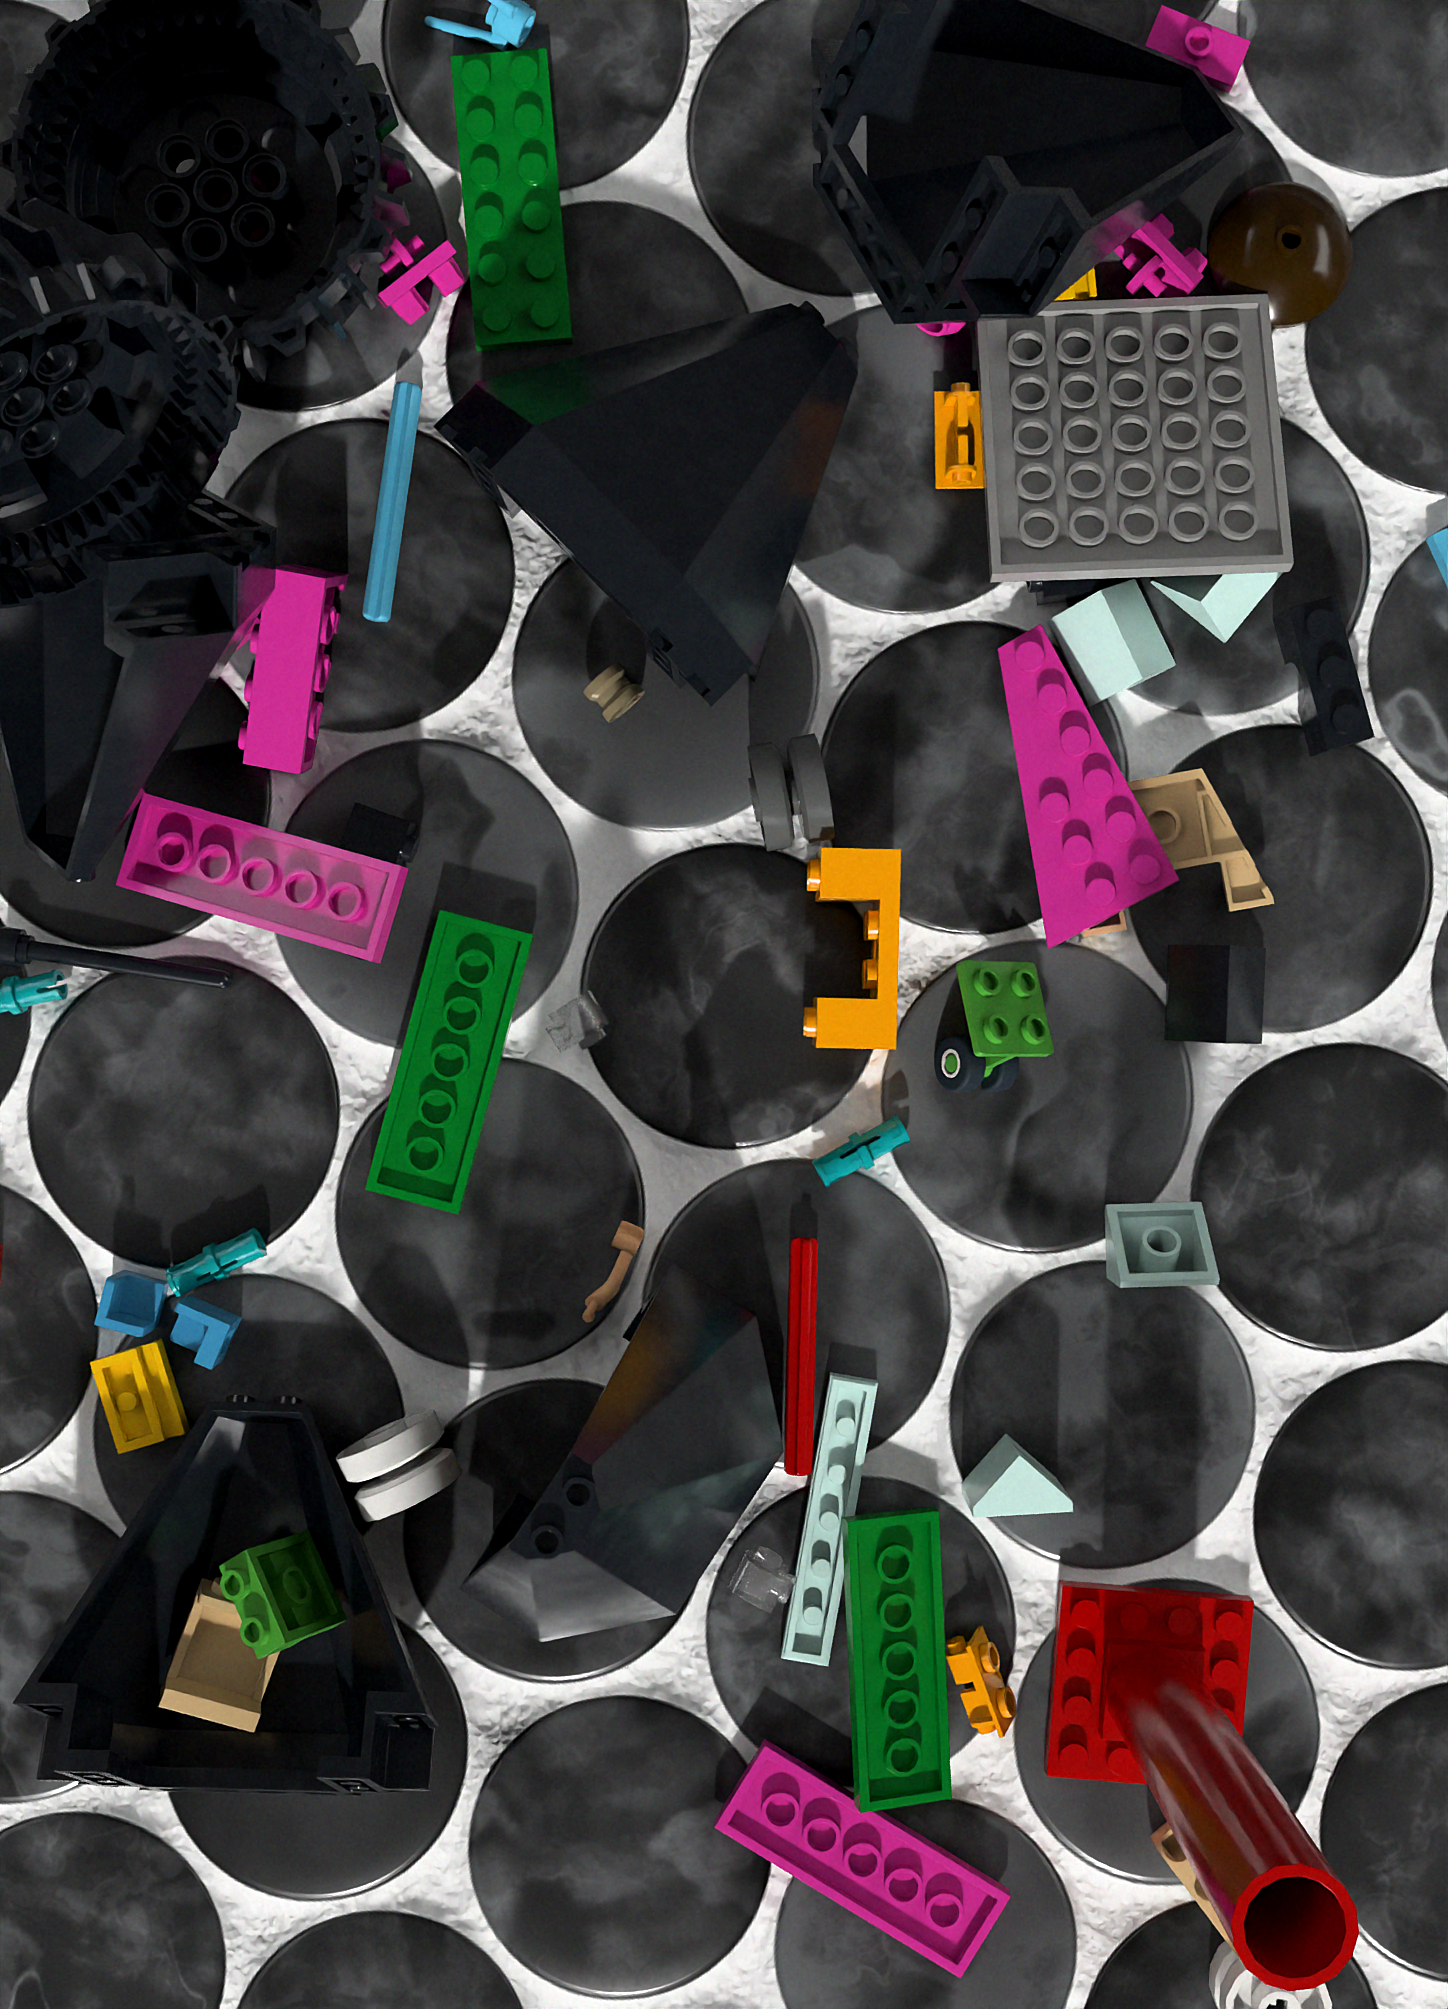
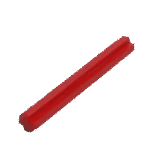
M795 1237L790 1241L784 1471L792 1476H805L812 1472L818 1241L812 1237Z

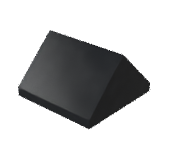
M1168 945L1164 1040L1262 1044L1266 948L1231 945Z

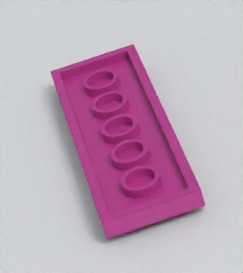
M144 793L116 885L381 964L409 869Z
M766 1739L763 1740L714 1820V1828L960 1979L1011 1898L1007 1887L882 1810L860 1813L854 1804V1793Z

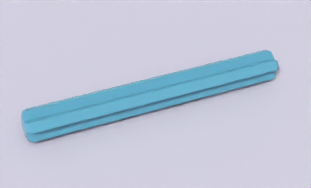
M397 382L394 386L362 611L366 619L375 622H388L391 615L422 397L419 385L410 382Z

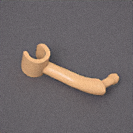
M621 1221L611 1244L612 1247L621 1250L607 1281L586 1298L585 1304L587 1309L582 1316L585 1322L593 1321L595 1312L601 1310L619 1291L633 1256L635 1257L643 1239L644 1230L627 1221Z

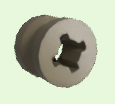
M616 662L598 675L586 687L583 693L590 701L598 702L603 708V717L608 723H611L628 711L643 696L645 691L639 684L631 683L626 677L624 666L620 662Z

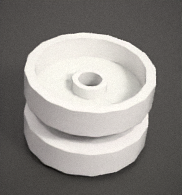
M435 1410L420 1411L386 1424L351 1444L335 1457L346 1481L358 1483L368 1480L359 1488L354 1496V1501L364 1521L380 1520L405 1510L436 1494L460 1477L462 1469L453 1449L442 1447L431 1449L438 1443L444 1433Z
M1226 1940L1218 1947L1210 1963L1209 1987L1218 2009H1332V2002L1325 1983L1313 1989L1287 1991L1266 1985L1245 1968L1241 1959L1238 1958Z

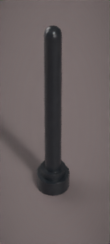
M2 927L0 930V965L20 967L22 963L30 964L32 960L220 989L228 988L233 980L231 973L223 969L35 941L34 936L27 935L24 929Z

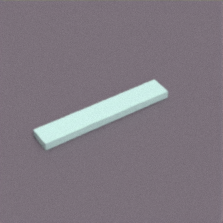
M829 1373L780 1652L783 1659L828 1666L844 1579L841 1517L855 1515L878 1386L877 1380Z

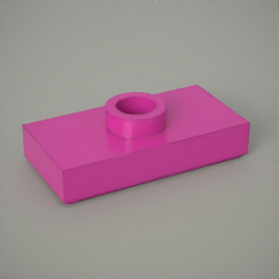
M1161 5L1145 46L1197 66L1213 88L1229 94L1251 41Z

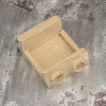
M221 1577L215 1578L214 1581L202 1578L161 1685L158 1707L254 1733L261 1715V1701L280 1651L257 1659L254 1649L248 1647L241 1639L240 1626L242 1621L234 1602L227 1599L221 1591Z

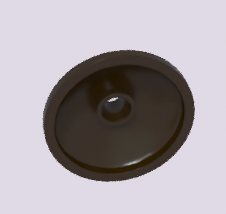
M1273 181L1259 184L1235 197L1216 220L1207 245L1208 274L1217 295L1268 294L1271 328L1274 329L1290 328L1305 324L1326 311L1344 289L1350 275L1353 260V246L1349 228L1337 207L1315 189L1288 181ZM1282 237L1292 238L1295 241L1296 248L1289 249L1285 247L1282 243Z

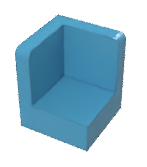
M122 1270L109 1276L105 1282L94 1325L136 1337L147 1335L158 1328L169 1288L168 1282L128 1270Z
M188 1295L179 1300L174 1309L176 1313H179V1316L170 1334V1340L197 1352L194 1363L212 1370L224 1360L242 1317L192 1295Z

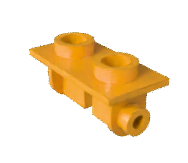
M954 383L951 385V391H934L935 489L984 488L979 391H971L969 383Z
M982 1625L978 1626L969 1642L965 1641L964 1636H956L946 1642L948 1649L945 1651V1655L956 1685L973 1682L975 1686L963 1689L960 1693L971 1726L977 1728L981 1735L997 1730L999 1738L1005 1736L1016 1715V1700L1011 1688L1005 1687L999 1671L1000 1659L997 1648L993 1642L988 1641Z

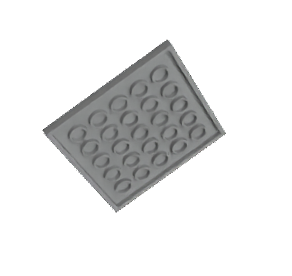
M1268 294L1051 302L1033 318L975 322L990 583L1290 571L1294 564Z

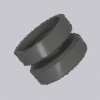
M815 733L790 738L787 745L789 770L784 771L778 748L772 742L747 746L751 778H748L755 820L760 822L766 851L791 847L795 838L792 816L798 815L803 837L809 844L834 839L835 832L829 789Z

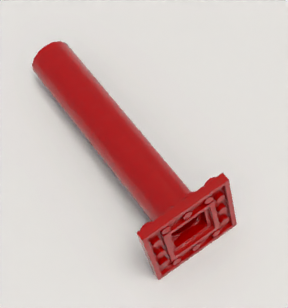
M1059 1580L1044 1759L1046 1776L1148 1785L1245 1968L1266 1985L1287 1991L1313 1989L1336 1977L1352 1958L1359 1935L1356 1906L1343 1883L1243 1740L1254 1607L1252 1598L1249 1595Z

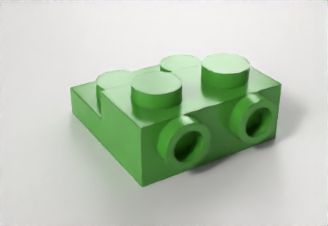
M309 1530L246 1549L219 1566L222 1573L220 1581L221 1591L227 1599L234 1602L242 1621L240 1626L241 1639L248 1647L254 1649L257 1659L287 1649L305 1638L334 1628L348 1620Z

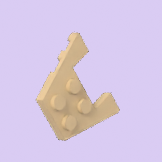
M1202 768L1127 782L1174 870L1218 862L1220 864L1228 912L1274 904L1269 888L1261 878L1253 859L1241 842L1227 812ZM1124 910L1083 931V938L1127 930Z

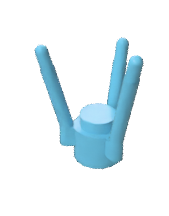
M487 0L491 5L485 21L492 26V32L432 16H427L424 21L429 27L489 43L505 52L509 43L517 48L524 44L533 27L536 11L522 0Z

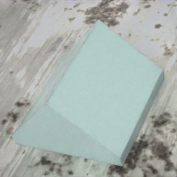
M1283 572L1154 577L1150 583L1225 643Z
M1135 579L1101 589L1047 621L1088 708L1176 666Z
M1202 1202L1107 1204L1105 1206L1107 1278L1119 1288L1219 1284V1273Z
M1006 1433L961 1483L962 1494L973 1518L1073 1512V1502L1057 1478Z

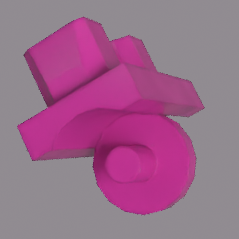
M1162 213L1156 214L1113 251L1124 261L1122 264L1134 275L1126 286V289L1132 295L1145 286L1156 298L1187 297L1204 277L1201 273L1207 265V259L1196 248L1188 247L1180 253L1169 242L1175 232L1173 224Z
M391 235L393 244L390 251L392 254L385 261L381 262L379 266L387 277L401 266L406 273L376 297L385 309L391 306L394 312L409 326L430 310L429 306L414 288L426 276L431 279L444 298L466 282L458 264L452 257L456 250L448 240L416 264L412 258L426 247L419 236L415 235L402 245L394 235Z

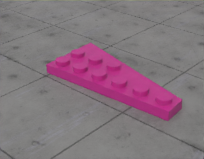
M1039 624L998 648L1047 948L1051 949L1180 881L1047 633L1043 626Z

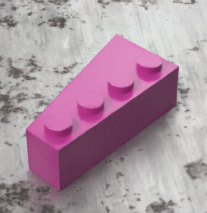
M296 564L276 566L275 589L261 610L260 624H255L251 633L250 650L251 653L256 654L254 673L250 672L248 674L244 688V699L246 702H250L248 721H243L238 737L239 749L244 750L243 764L294 774H302L312 768L323 712L322 702L315 701L316 692L322 693L329 680L332 663L330 662L329 655L324 654L325 644H330L333 634L338 632L341 614L336 613L335 606H333L336 590H346L348 574Z

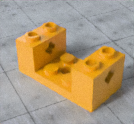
M820 848L816 854V859H810L807 863V891H816L815 902L873 903L872 910L864 912L863 940L872 941L871 959L863 960L862 989H871L870 999L813 997V1007H804L803 1036L812 1037V1045L816 1048L896 1050L901 849Z

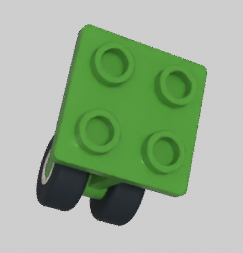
M963 960L956 965L970 1035L953 1034L945 1037L940 1042L934 1058L936 1077L941 1086L950 1092H970L976 1089L980 1083L981 1089L985 1092L1005 1091L1013 1085L1017 1078L1019 1057H1046L1054 1053L1036 966L1032 962Z

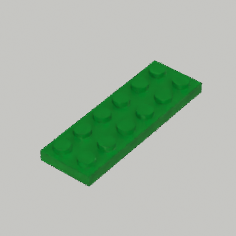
M547 48L450 56L477 351L573 344Z
M439 910L365 1190L457 1215L461 1213L535 935Z
M930 1506L841 1517L855 1807L860 1813L952 1799L939 1510Z

